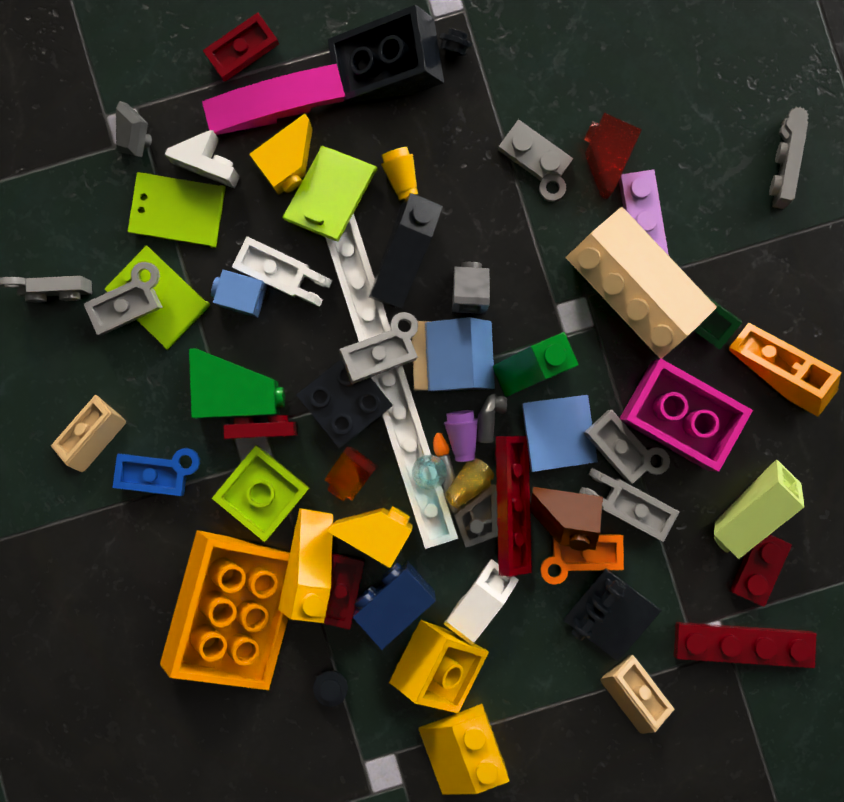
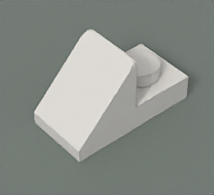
M213 130L206 131L169 147L165 153V156L174 165L234 189L240 177L234 167H232L233 163L230 160L218 155H214L213 159H211L219 140Z

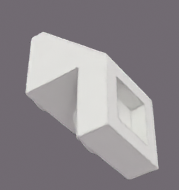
M491 559L485 565L469 591L458 601L444 625L472 645L502 608L519 579L515 576L499 575V564Z

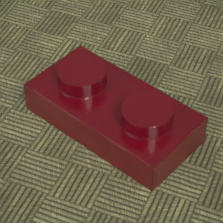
M257 12L202 51L222 80L226 82L278 46L279 42L259 12Z
M288 415L268 416V423H254V417L233 418V424L224 425V439L298 436L297 422H289Z
M770 534L745 554L729 591L765 607L792 544Z
M332 553L331 591L325 620L321 624L351 629L355 611L354 604L357 602L365 563L364 559Z

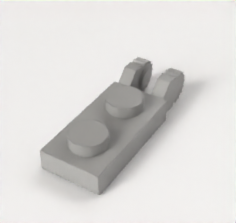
M801 106L799 108H792L781 124L782 127L780 128L779 135L784 142H780L775 162L780 163L778 175L773 176L769 195L774 196L772 205L774 208L785 209L795 199L808 126L807 120L809 119L807 110H804Z
M591 469L588 475L593 480L612 487L607 498H603L602 510L662 542L665 541L679 514L678 510L620 479L615 480L598 470ZM582 487L579 491L581 494L599 496L589 488Z

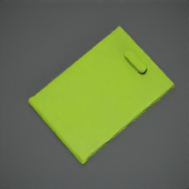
M321 146L283 215V219L338 242L371 179L377 172V166Z
M137 172L128 233L216 248L226 187L224 185L218 186Z
M146 245L105 287V290L110 292L129 283L128 281L131 282V271L136 264L148 262L155 265L159 270L160 278L158 284L152 289H155L163 308L139 318L137 321L168 350L209 308L210 303L205 301ZM143 270L140 273V279L143 282L150 280L151 274L149 270Z

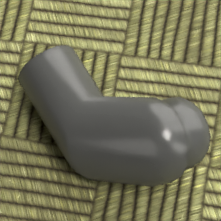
M495 394L487 396L477 417L478 442L492 443L494 441L495 413L504 414L507 412V398L504 395L495 396Z

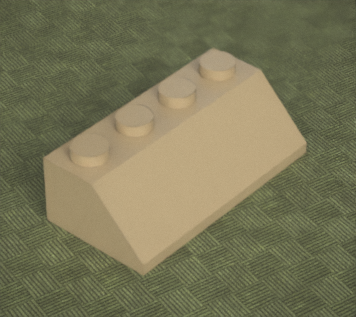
M620 207L565 257L661 359L682 342L717 308L623 207Z

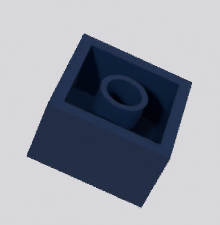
M408 560L402 566L398 562L392 565L382 575L381 581L383 583L376 589L372 585L369 586L357 598L358 601L354 604L357 608L353 619L381 650L436 601L435 590Z

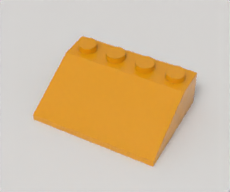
M196 531L160 662L161 667L170 678L269 690L288 622V617L279 611L278 608L290 555L289 552L230 536Z

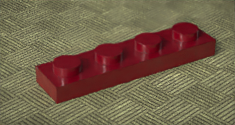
M496 436L499 575L515 576L532 573L526 436Z
M676 622L674 657L683 660L815 668L817 634L812 631Z

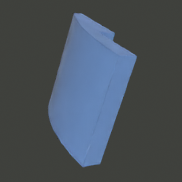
M588 395L522 403L531 472L598 462L596 447L584 434L592 425Z

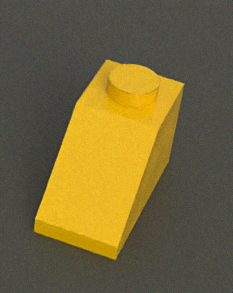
M306 114L300 116L249 154L278 195L284 191L289 193L296 189L302 183L301 178L306 175L312 136V126Z

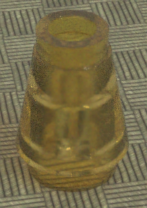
M475 458L472 462L467 461L444 493V497L453 507L459 508L462 504H465L491 486V481L494 479L492 470L480 459Z

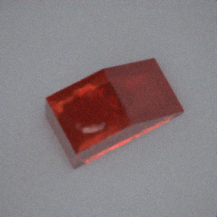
M606 113L603 114L599 123L592 121L584 140L589 142L585 155L601 197L608 200L615 190L642 129Z
M346 447L325 478V481L330 484L327 490L342 501L346 498L353 501L379 466L354 447Z

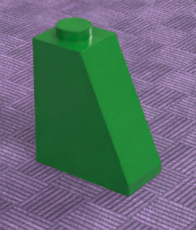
M562 332L493 365V369L504 396L508 397L566 372L579 364L565 332Z
M189 349L192 418L280 415V408L285 407L284 387H279V381L199 349Z

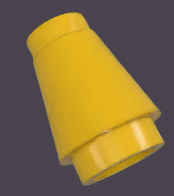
M401 147L382 154L384 163L381 166L399 200L406 199L410 193L418 195L413 154H409L408 148Z

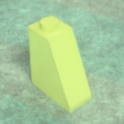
M778 460L774 461L715 521L714 539L718 546L727 553L731 551L738 559L744 556L804 508L801 482Z

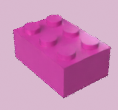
M660 358L651 361L620 416V420L627 426L705 470L719 472L753 410Z

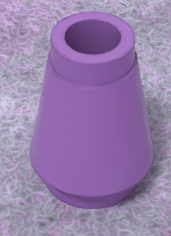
M461 410L447 413V421L444 422L453 454L455 455V461L474 460L478 419L474 418V411Z

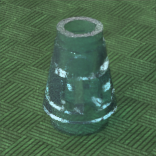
M424 455L417 459L413 465V479L421 488L435 489L442 485L446 479V466L437 456ZM432 466L436 469L437 474L434 479L428 480L424 478L423 470L425 467Z

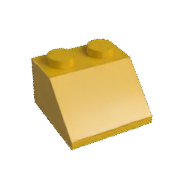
M392 506L390 511L380 508L338 519L331 525L328 532L391 568L412 532L413 524L408 522L410 520L408 514Z
M420 620L389 683L415 704L459 713L489 651L475 643L470 645L457 634L441 626Z
M483 704L419 727L420 735L442 795L478 794L510 782Z

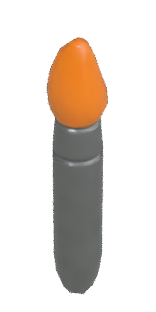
M438 432L433 440V450L438 457L440 474L449 509L453 514H456L461 509V502L449 456L450 448L443 435Z

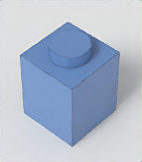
M222 269L221 276L216 277L213 282L211 296L214 297L213 303L219 307L258 318L267 285L262 280Z

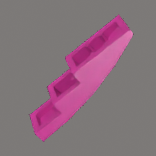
M337 64L299 71L235 89L202 101L208 129L213 130L216 135L276 124L278 118L310 113L311 107L343 102L345 93Z

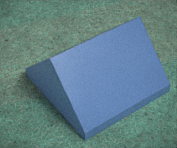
M469 317L425 323L428 391L495 389L491 321Z

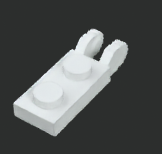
M246 237L232 265L233 269L262 280L265 284L294 298L297 296L319 307L323 300L317 294L300 288L304 277L322 287L329 288L332 282L329 278L309 269L308 265L250 237Z

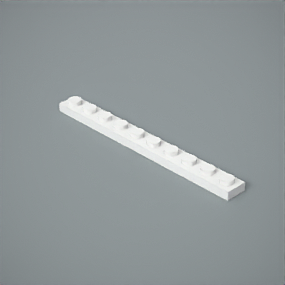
M353 213L338 242L327 237L325 238L358 341L360 342L390 331V325L383 303L369 298L375 278ZM403 365L372 376V380L393 404L382 416L425 549L458 539Z

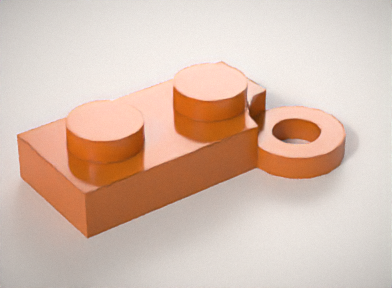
M600 534L596 550L587 549L584 551L560 545L553 537V556L548 557L541 564V576L549 584L556 585L565 581L568 571L604 570L605 568L608 570H624L623 535ZM552 564L559 565L561 569L560 574L556 577L548 574V568Z

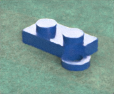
M190 448L176 451L172 460L117 454L113 488L184 496L186 476L195 473L199 469L200 457L196 451ZM184 455L192 459V464L187 469L183 468L180 464V460Z

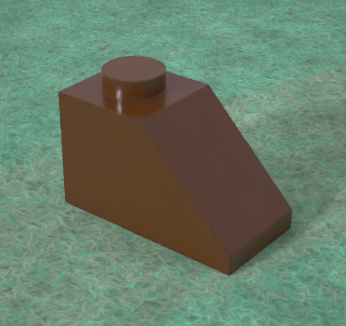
M533 487L530 511L560 545L570 546L574 550H596L600 535L603 497Z

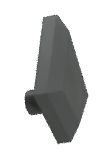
M119 101L116 107L118 152L142 157L144 147L149 148L152 143L151 135L146 134L148 122L130 105Z
M495 484L491 485L459 512L454 514L465 547L498 536L497 491Z

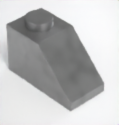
M462 262L461 267L454 268L452 312L485 314L490 304L489 268H482V264L478 262Z

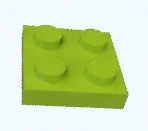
M255 445L212 499L262 541L266 542L310 488L259 445Z

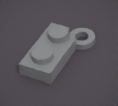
M518 119L499 145L498 151L541 181L539 193L544 200L548 202L560 200L566 191V183L561 176L573 158ZM554 182L558 185L559 190L557 193L551 194L547 191L546 185Z
M148 262L136 264L131 271V282L84 303L97 335L107 334L163 308L155 289H152L158 284L160 278L159 270L155 265ZM145 269L149 270L151 278L147 282H143L140 279V273Z
M83 276L43 278L0 277V287L17 288V295L25 297V302H47L48 296H59V300L77 301L81 300V295L92 294V281Z
M407 312L398 313L391 320L390 331L339 350L351 384L416 361L418 356L410 339L414 337L418 330V322L412 314ZM400 321H407L411 328L407 332H402L398 328V323Z
M613 410L606 411L584 432L586 437L628 484H633L645 472L659 475L666 472L669 468L670 458L668 453L658 447L647 450ZM655 454L661 458V464L657 468L653 467L650 462L651 457Z

